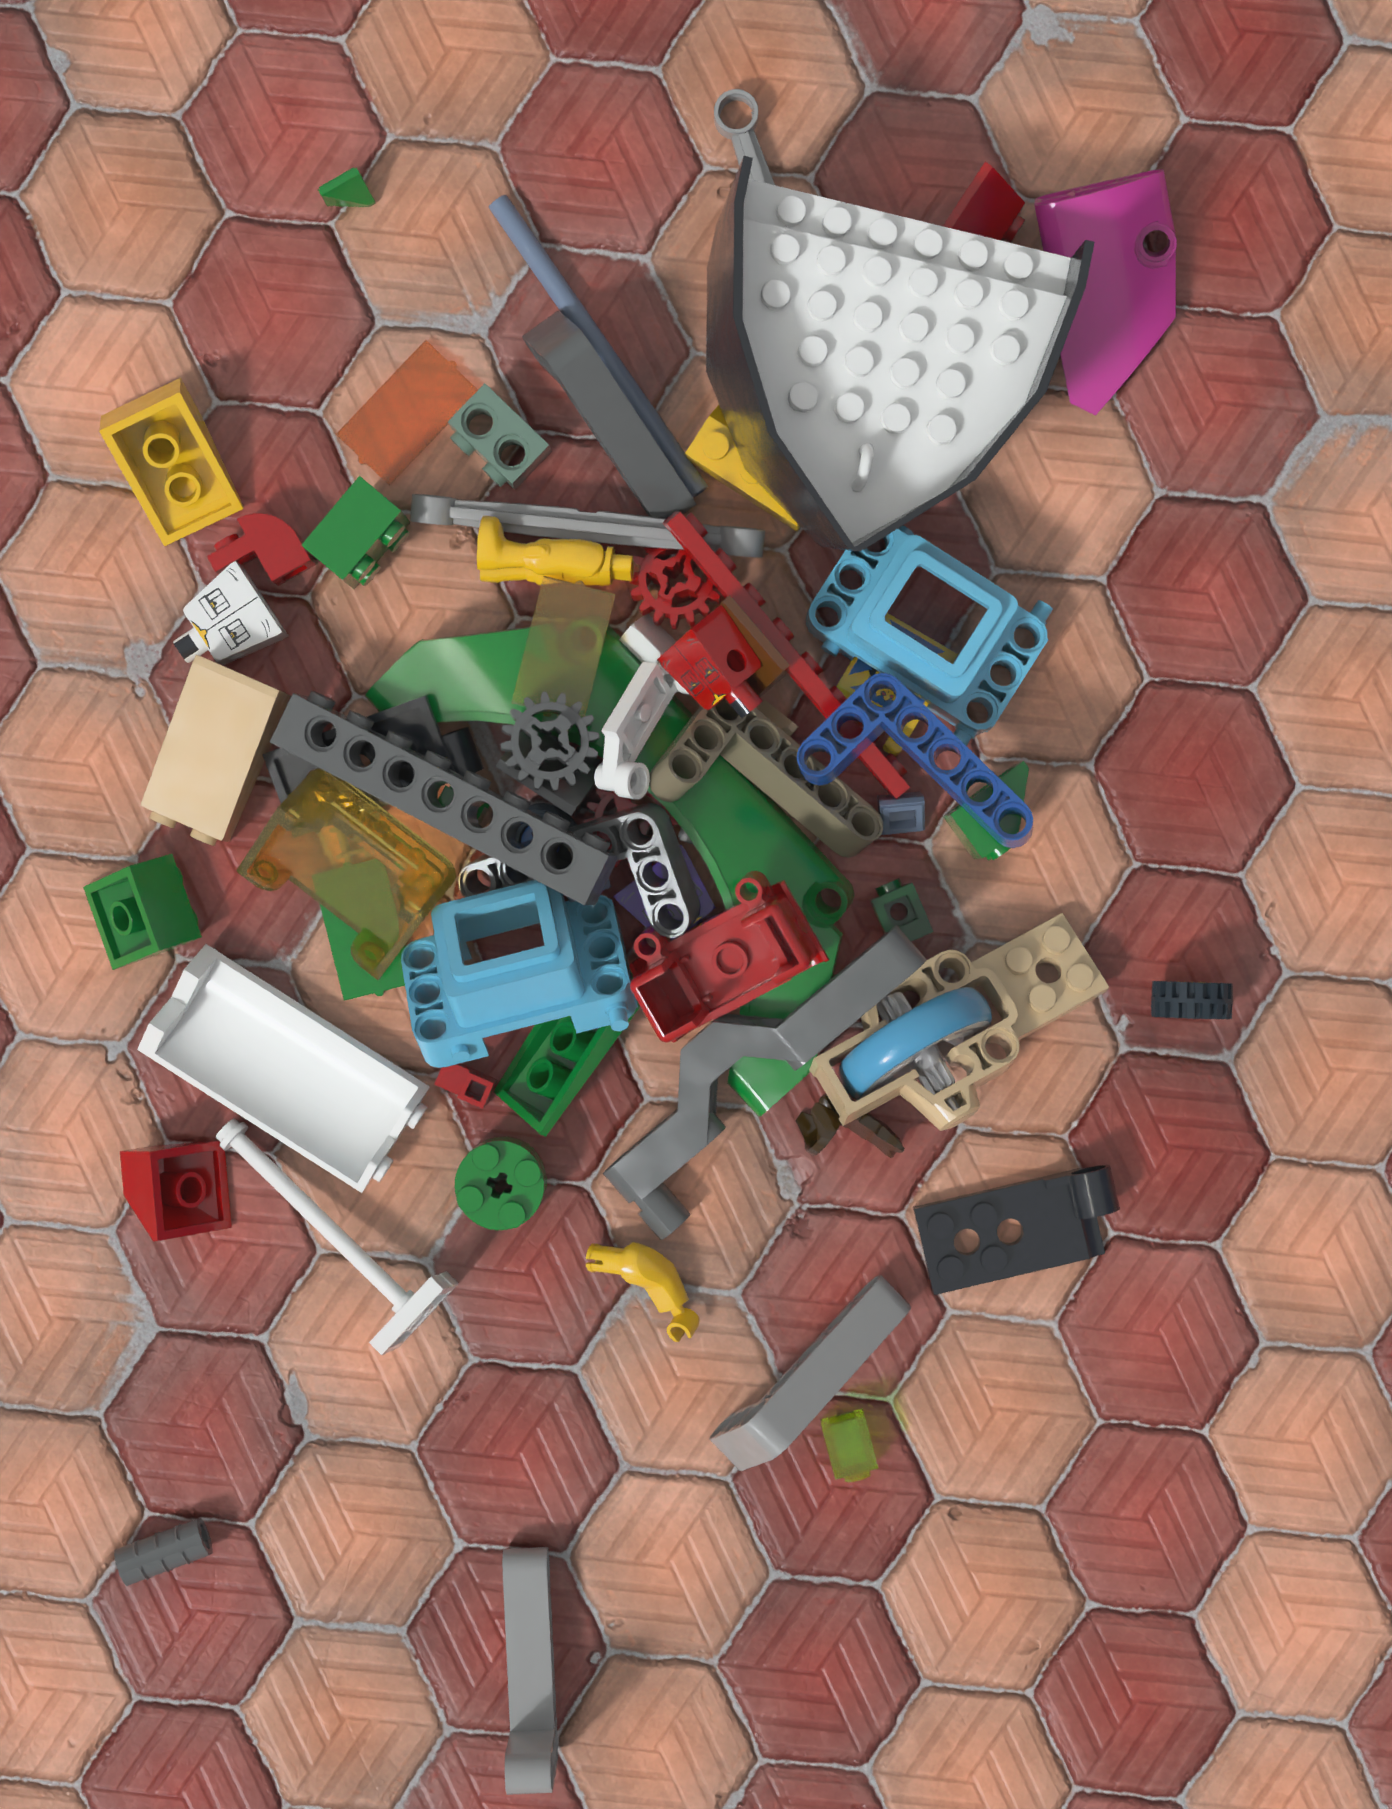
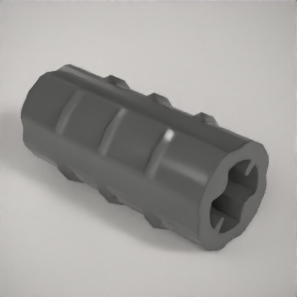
M198 1518L114 1550V1557L123 1583L129 1586L209 1556L213 1553V1547L204 1521Z

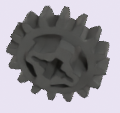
M545 691L541 693V703L534 704L528 696L524 698L526 710L523 713L514 708L510 710V715L516 722L514 725L502 726V732L511 736V740L501 743L500 746L501 751L513 753V756L505 762L507 768L516 766L521 768L517 777L518 781L523 782L531 776L534 778V789L538 791L543 781H550V786L553 792L558 791L559 780L565 778L566 782L572 787L576 785L574 772L578 770L585 775L590 772V768L584 760L585 758H597L598 752L588 746L589 743L599 740V733L587 731V727L592 724L594 717L592 715L582 718L579 716L582 707L580 701L568 707L565 705L566 694L561 693L556 702H550L549 696ZM544 712L560 714L554 721L540 722L534 717ZM574 725L578 729L581 740L579 753L569 745L568 733ZM521 731L531 739L532 750L525 759L519 748ZM538 732L540 734L544 733L547 736H550L553 732L558 733V745L562 748L561 751H557L554 748H549L546 752L540 749L542 740L538 736ZM559 761L564 766H567L562 770L554 772L539 770L547 762Z

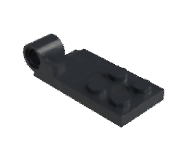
M427 695L366 716L374 721L371 729L384 736L390 730L413 741L410 749L423 756L429 750L452 761L449 769L462 776L465 775L467 770L476 773L484 769L469 727L442 735ZM335 728L322 733L324 744L327 747L330 746L336 738ZM368 743L362 748L361 755L366 756L371 763L375 758V749L371 743ZM282 748L262 754L294 838L388 805V803L328 773L331 778L329 791L319 792L312 787L310 775L314 769L321 768ZM409 762L403 765L399 772V779L404 787L410 785L414 779V769Z
M1110 1165L1077 1168L913 1207L934 1295L1083 1261L1105 1254L1097 1217L1120 1210ZM1006 1219H1015L1021 1225V1235L1012 1243L1002 1242L997 1236L999 1224ZM963 1229L975 1231L979 1238L977 1247L969 1253L959 1252L954 1246L956 1234Z

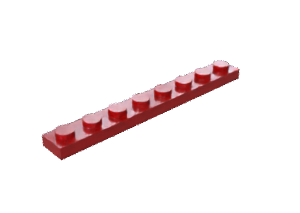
M675 511L662 524L726 599L730 595L789 663L790 667L787 672L789 676L827 719L847 700L845 695L835 685L830 689L825 686L818 677L823 672L820 665L807 651L800 655L790 644V641L795 636L779 617L771 621L760 608L766 603L761 594L749 582L742 586L732 574L737 569V566L720 547L714 552L705 542L703 537L708 532L701 522L692 513L685 517L680 511ZM855 720L846 721L840 727L839 734L844 738L853 739L861 734L864 726L860 722L856 723ZM878 737L858 758L886 792L897 799L910 788L902 778L908 772L891 752L886 756L880 752L874 744L880 739Z

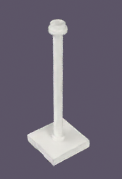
M235 1118L230 1120L216 1135V1138L221 1142L220 1147L224 1151L233 1147L394 1305L391 1310L396 1314L369 1343L381 1355L399 1348L459 1283L446 1271L439 1275L431 1276L416 1293L412 1290L406 1292L245 1135L248 1126L244 1122L239 1123Z

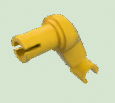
M632 1242L625 1248L603 1246L596 1243L589 1246L586 1259L596 1260L595 1263H586L589 1272L619 1274L627 1283L644 1288L660 1313L671 1311L673 1319L667 1327L668 1336L673 1341L679 1342L686 1332L688 1338H692L699 1326L700 1319L693 1310L683 1307V1304L689 1298L672 1262L656 1250L636 1242Z

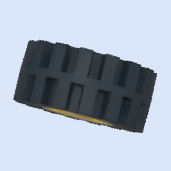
M1152 981L1151 1017L1232 1019L1233 983Z

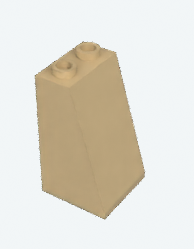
M196 654L140 805L152 810L149 818L170 828H174L176 822L193 828L190 834L191 837L215 846L217 839L230 842L264 764L262 754L269 752L272 743H270V740L291 695Z

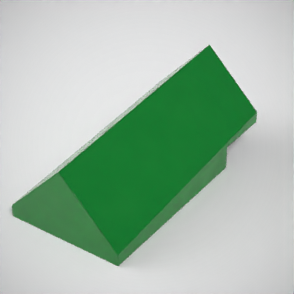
M637 1002L638 1008H636L634 1014L628 1019V1022H630V1020L632 1019V1017L635 1015V1013H636V1012L638 1011V1009L640 1008V1005H639L638 1002ZM571 1016L536 1024L493 1092L539 1134L547 1136L622 1031H614L611 1029V1025L576 1033Z

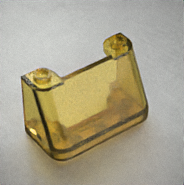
M321 768L311 771L278 806L236 870L237 873L250 883L267 891L278 890L290 880L359 934L351 944V955L362 969L377 980L382 977L432 912L433 908L452 886L456 878V870L453 864L442 853L355 786Z

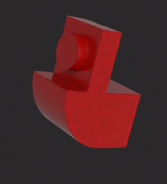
M253 513L237 518L245 535L239 538L237 534H232L223 538L214 545L216 551L207 556L214 571L218 574L234 561L243 566L258 557L270 580L277 586L317 565L311 553L301 546L304 541L292 527L275 516L263 513Z

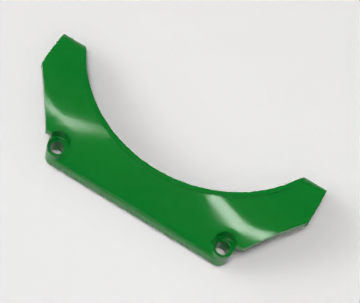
M590 616L572 623L562 633L553 624H545L486 633L422 639L407 650L367 691L365 697L380 712L427 695L437 723L485 721L514 725L516 721L511 717L510 710L514 708L523 713L526 710L524 698L527 696L534 704L541 703L542 692H547L550 702H556L558 696L564 693L566 694V706L571 707L574 703L580 701L582 707L579 716L581 718L588 715L594 717V721L587 727V731L599 733V740L589 743L588 747L596 750L598 756L603 758L605 735L601 730L642 662L619 640L621 637L605 620L600 617ZM583 627L590 628L595 633L597 642L594 649H588L581 643L580 631ZM675 695L672 697L635 760L637 763L645 764L649 774L693 715ZM544 712L534 717L540 722L554 721L560 714ZM574 725L568 733L569 742L581 746L580 735L577 727ZM553 732L551 734L556 737H559V734L556 732ZM719 755L703 778L679 800L674 802L663 801L656 797L651 791L650 786L647 791L668 810L693 842L708 866L723 899L725 909L740 902L736 897L735 888L748 872L759 871L763 873L771 885L785 880L830 960L821 962L799 973L784 984L740 1006V1015L784 1019L834 977L843 935L834 923L842 917L852 904L854 889L850 881L846 879L767 794ZM746 883V887L750 892L758 893V889L753 883ZM830 888L837 891L841 897V906L831 907L825 904L821 897L822 889ZM820 1052L796 1071L792 1069L786 1060L743 1056L730 1067L727 1084L760 1117L810 1073L809 1069L813 1059L819 1056Z

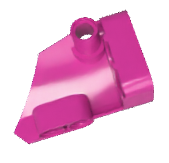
M1163 169L1141 172L1054 192L1035 199L1034 206L1043 251L1071 258L1085 240L1095 242L1086 288L1061 352L1070 403L1095 416L1138 367L1176 318L1177 239ZM1153 230L1163 231L1169 238L1167 246L1159 252H1151L1143 245L1145 236Z

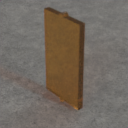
M425 340L336 435L359 456L358 462L361 465L367 464L390 486L449 424L448 421L478 389L457 370L455 361L448 362Z

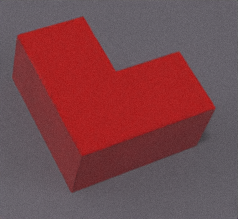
M459 1063L448 1067H441L434 1085L457 1094V1098L483 1109L488 1104L498 1079Z

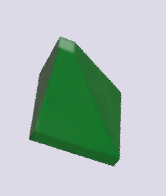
M357 167L351 168L323 184L318 189L327 206L371 207L376 204Z

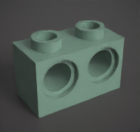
M485 383L448 421L451 429L455 432L450 439L466 455L470 456L475 451L487 462L482 470L500 487L507 482L516 490L552 452L550 445ZM480 414L490 416L493 419V425L488 433L475 435L469 431V424L475 416ZM510 445H518L525 450L523 461L516 466H508L501 461L503 450Z

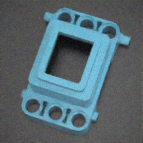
M901 526L883 537L886 549L881 552H872L867 548L861 551L845 550L812 601L806 615L808 631L815 638L823 642L821 648L835 657L838 653L851 661L854 657H857L880 673H887L896 677L913 694L929 703L927 708L931 712L955 726L954 734L966 746L976 735L992 729L1049 640L1045 626L1047 624L1046 620L1053 608L1047 603L1038 600L1031 612L1026 611L1018 605L1013 595L921 536L914 535L913 531L906 526ZM916 567L924 568L987 609L953 664L885 621L886 613ZM845 570L856 571L862 579V586L856 590L845 588L839 580V574ZM821 607L834 609L838 615V624L832 627L822 626L815 617V611ZM1025 628L1033 634L1035 641L1033 648L1024 649L1015 642L1014 632L1016 629ZM994 665L1006 667L1011 674L1010 685L1000 686L992 681L990 676L991 667ZM978 702L986 707L988 718L985 723L977 724L969 719L966 709L968 703Z
M531 880L445 902L435 906L431 912L434 935L410 942L401 953L412 1032L425 1062L437 1068L489 1056L483 1039L485 1037L571 1016L576 1033L611 1025V1029L614 1031H623L628 1028V1019L638 1008L637 1000L630 989L632 977L620 923L613 901L603 895H600L596 905H583L577 901H565L562 893L536 880ZM540 923L545 946L471 965H464V961L472 959L467 945L468 941Z

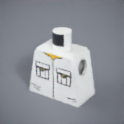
M234 561L184 607L183 612L194 628L174 640L173 643L187 663L193 661L196 654L200 656L209 650L216 662L225 665L283 640L289 635L244 567Z

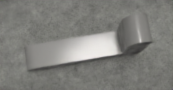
M882 1275L876 1276L863 1287L759 1402L732 1413L715 1429L709 1440L739 1471L760 1465L779 1456L911 1310V1305Z
M548 1547L503 1549L502 1567L510 1735L505 1752L506 1794L552 1793L558 1764V1735Z

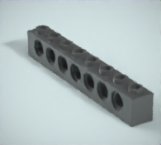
M311 690L309 696L292 694L270 743L583 905H596L619 858L618 855L608 851L610 842L587 831L583 837L569 831L570 822L549 811H546L542 817L528 810L531 802L515 793L506 791L504 796H501L489 790L491 781L467 770L465 775L462 776L450 770L452 761L435 752L427 750L426 755L423 756L411 750L413 741L390 730H388L386 736L371 729L374 721L351 710L347 716L333 709L336 702L320 693ZM332 723L336 729V738L327 747L323 742L322 733L324 728ZM371 743L375 749V758L366 767L361 761V750L366 744ZM409 762L414 769V779L410 785L404 787L400 782L399 772L402 766ZM449 783L453 788L454 797L448 806L443 807L438 800V791L443 784ZM488 803L493 810V819L487 827L483 828L478 823L477 811L482 804ZM524 823H527L533 831L532 842L526 848H522L516 840L517 829ZM564 843L568 844L573 852V860L565 869L561 868L555 859L558 847Z

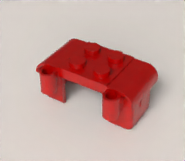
M759 871L748 872L736 885L735 894L740 901L736 905L671 940L656 932L653 926L647 927L636 938L634 950L639 958L629 964V968L634 975L630 982V989L656 1035L662 1042L672 1041L674 1043L705 1023L722 1017L784 984L799 973L821 962L830 960L785 880L771 885L763 873ZM746 883H753L757 887L758 893L750 892L746 887ZM646 938H651L655 942L656 948L649 946Z

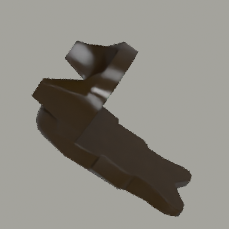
M826 1093L821 1096L818 1103L814 1104L810 1111L811 1115L801 1112L795 1120L803 1135L805 1150L812 1156H816L826 1147L839 1126L842 1125L839 1120L840 1116ZM869 1112L843 1126L875 1145L890 1158L894 1157L895 1152L902 1153L905 1149L900 1139L888 1125L872 1116Z

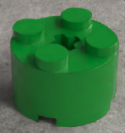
M509 1136L490 1138L476 1145L460 1163L455 1177V1194L460 1209L474 1223L491 1230L517 1228L529 1220L540 1206L547 1187L545 1167L537 1152L528 1143ZM500 1173H505L508 1175L507 1183L513 1187L512 1189L505 1188L502 1193L495 1191V1183L490 1181V1177L497 1178Z

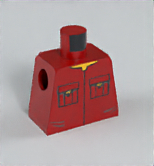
M722 604L687 631L657 659L660 665L706 710H710L725 698L737 714L743 718L763 702L746 681L761 668V661Z

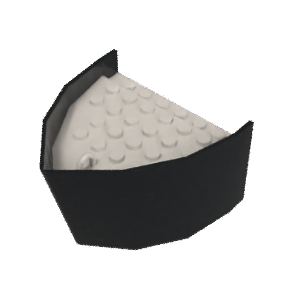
M743 156L716 224L707 266L706 373L745 470L819 546L861 551L975 481L1044 396L1086 288L1095 242L1085 240L1071 258L751 180L749 175L753 158Z

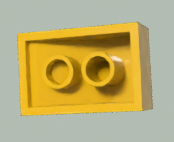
M181 378L101 415L99 432L164 546L244 509L208 428Z

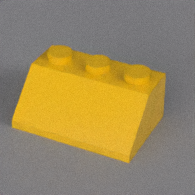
M718 404L685 452L686 458L705 473L798 532L800 526L745 470Z

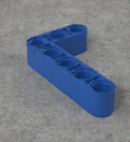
M878 673L868 678L798 748L796 757L804 778L812 784L825 785L835 780L885 731L998 843L1004 847L1017 848L1026 844L1032 836L1033 815L1029 807L910 690L891 674ZM879 689H890L896 694L893 703L886 707L876 706L871 701L872 696ZM855 720L862 723L864 727L861 734L853 739L842 737L839 734V730L846 721ZM911 720H922L928 726L925 735L916 739L906 736L903 733V729ZM821 751L831 756L829 765L823 770L814 771L807 767L808 758L815 752ZM944 751L955 752L961 758L958 766L952 770L940 769L935 764V760ZM979 782L986 783L992 788L993 794L984 802H975L967 795L970 786ZM1009 814H1017L1024 819L1026 826L1018 834H1007L999 826L1003 817Z

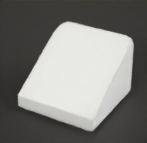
M649 614L635 621L619 639L641 662L659 664L657 659L676 642L660 625L654 624L653 618Z

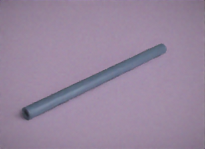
M503 195L497 198L488 207L560 312L574 323L589 340L691 496L694 498L708 488L693 463L686 458L684 450L508 196Z

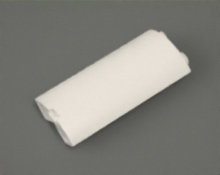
M207 944L203 946L184 969L172 997L150 1021L137 1049L361 1193L372 1178L378 1182L382 1180L394 1161L387 1156L406 1126L412 1129L416 1127L428 1108L421 1101L430 1086Z

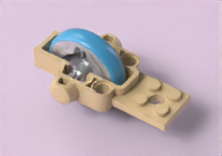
M1061 913L973 962L965 954L957 950H947L926 960L910 977L860 1017L864 1029L863 1032L815 1057L809 1070L813 1077H816L839 1114V1120L843 1126L901 1095L940 1131L951 1129L978 1111L980 1103L976 1089L1002 1075L1009 1069L1019 1052V1040L1104 994L1109 989V986L1069 922ZM1040 963L1053 965L1058 971V980L1053 983L1041 981L1036 975V966ZM950 968L958 974L960 981L956 983L944 981L940 977L939 969ZM980 986L984 989L1002 1021L988 1028L992 1022L990 1006L983 995L973 987ZM913 991L920 996V1001L915 1008L912 1009L902 993ZM878 1014L880 1015L883 1021L879 1022ZM997 1043L1001 1045L1005 1050L1006 1058L995 1059L991 1057L986 1051V1044ZM947 1061L950 1067L959 1066L963 1068L967 1076L955 1082L956 1080L945 1062ZM841 1062L838 1071L840 1078L839 1080L834 1070L832 1069V1066ZM849 1095H850L853 1099L858 1100V1101H852V1100L850 1099Z

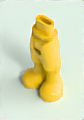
M483 515L480 522L477 541V570H480V581L500 583L504 581L527 580L537 585L573 584L607 586L612 585L613 579L633 580V556L615 554L614 547L608 546L607 551H604L599 543L582 539L543 538L527 544L516 543L505 538L503 526L497 517Z

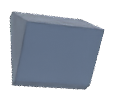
M921 791L903 793L897 799L889 794L877 796L878 813L883 821L881 835L925 830V800Z

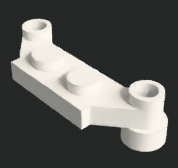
M641 663L601 730L605 735L603 763L598 765L594 774L595 785L598 789L615 791L619 797L641 799L648 790L650 782L649 770L645 764L637 763L635 760L676 692L689 694L660 663Z

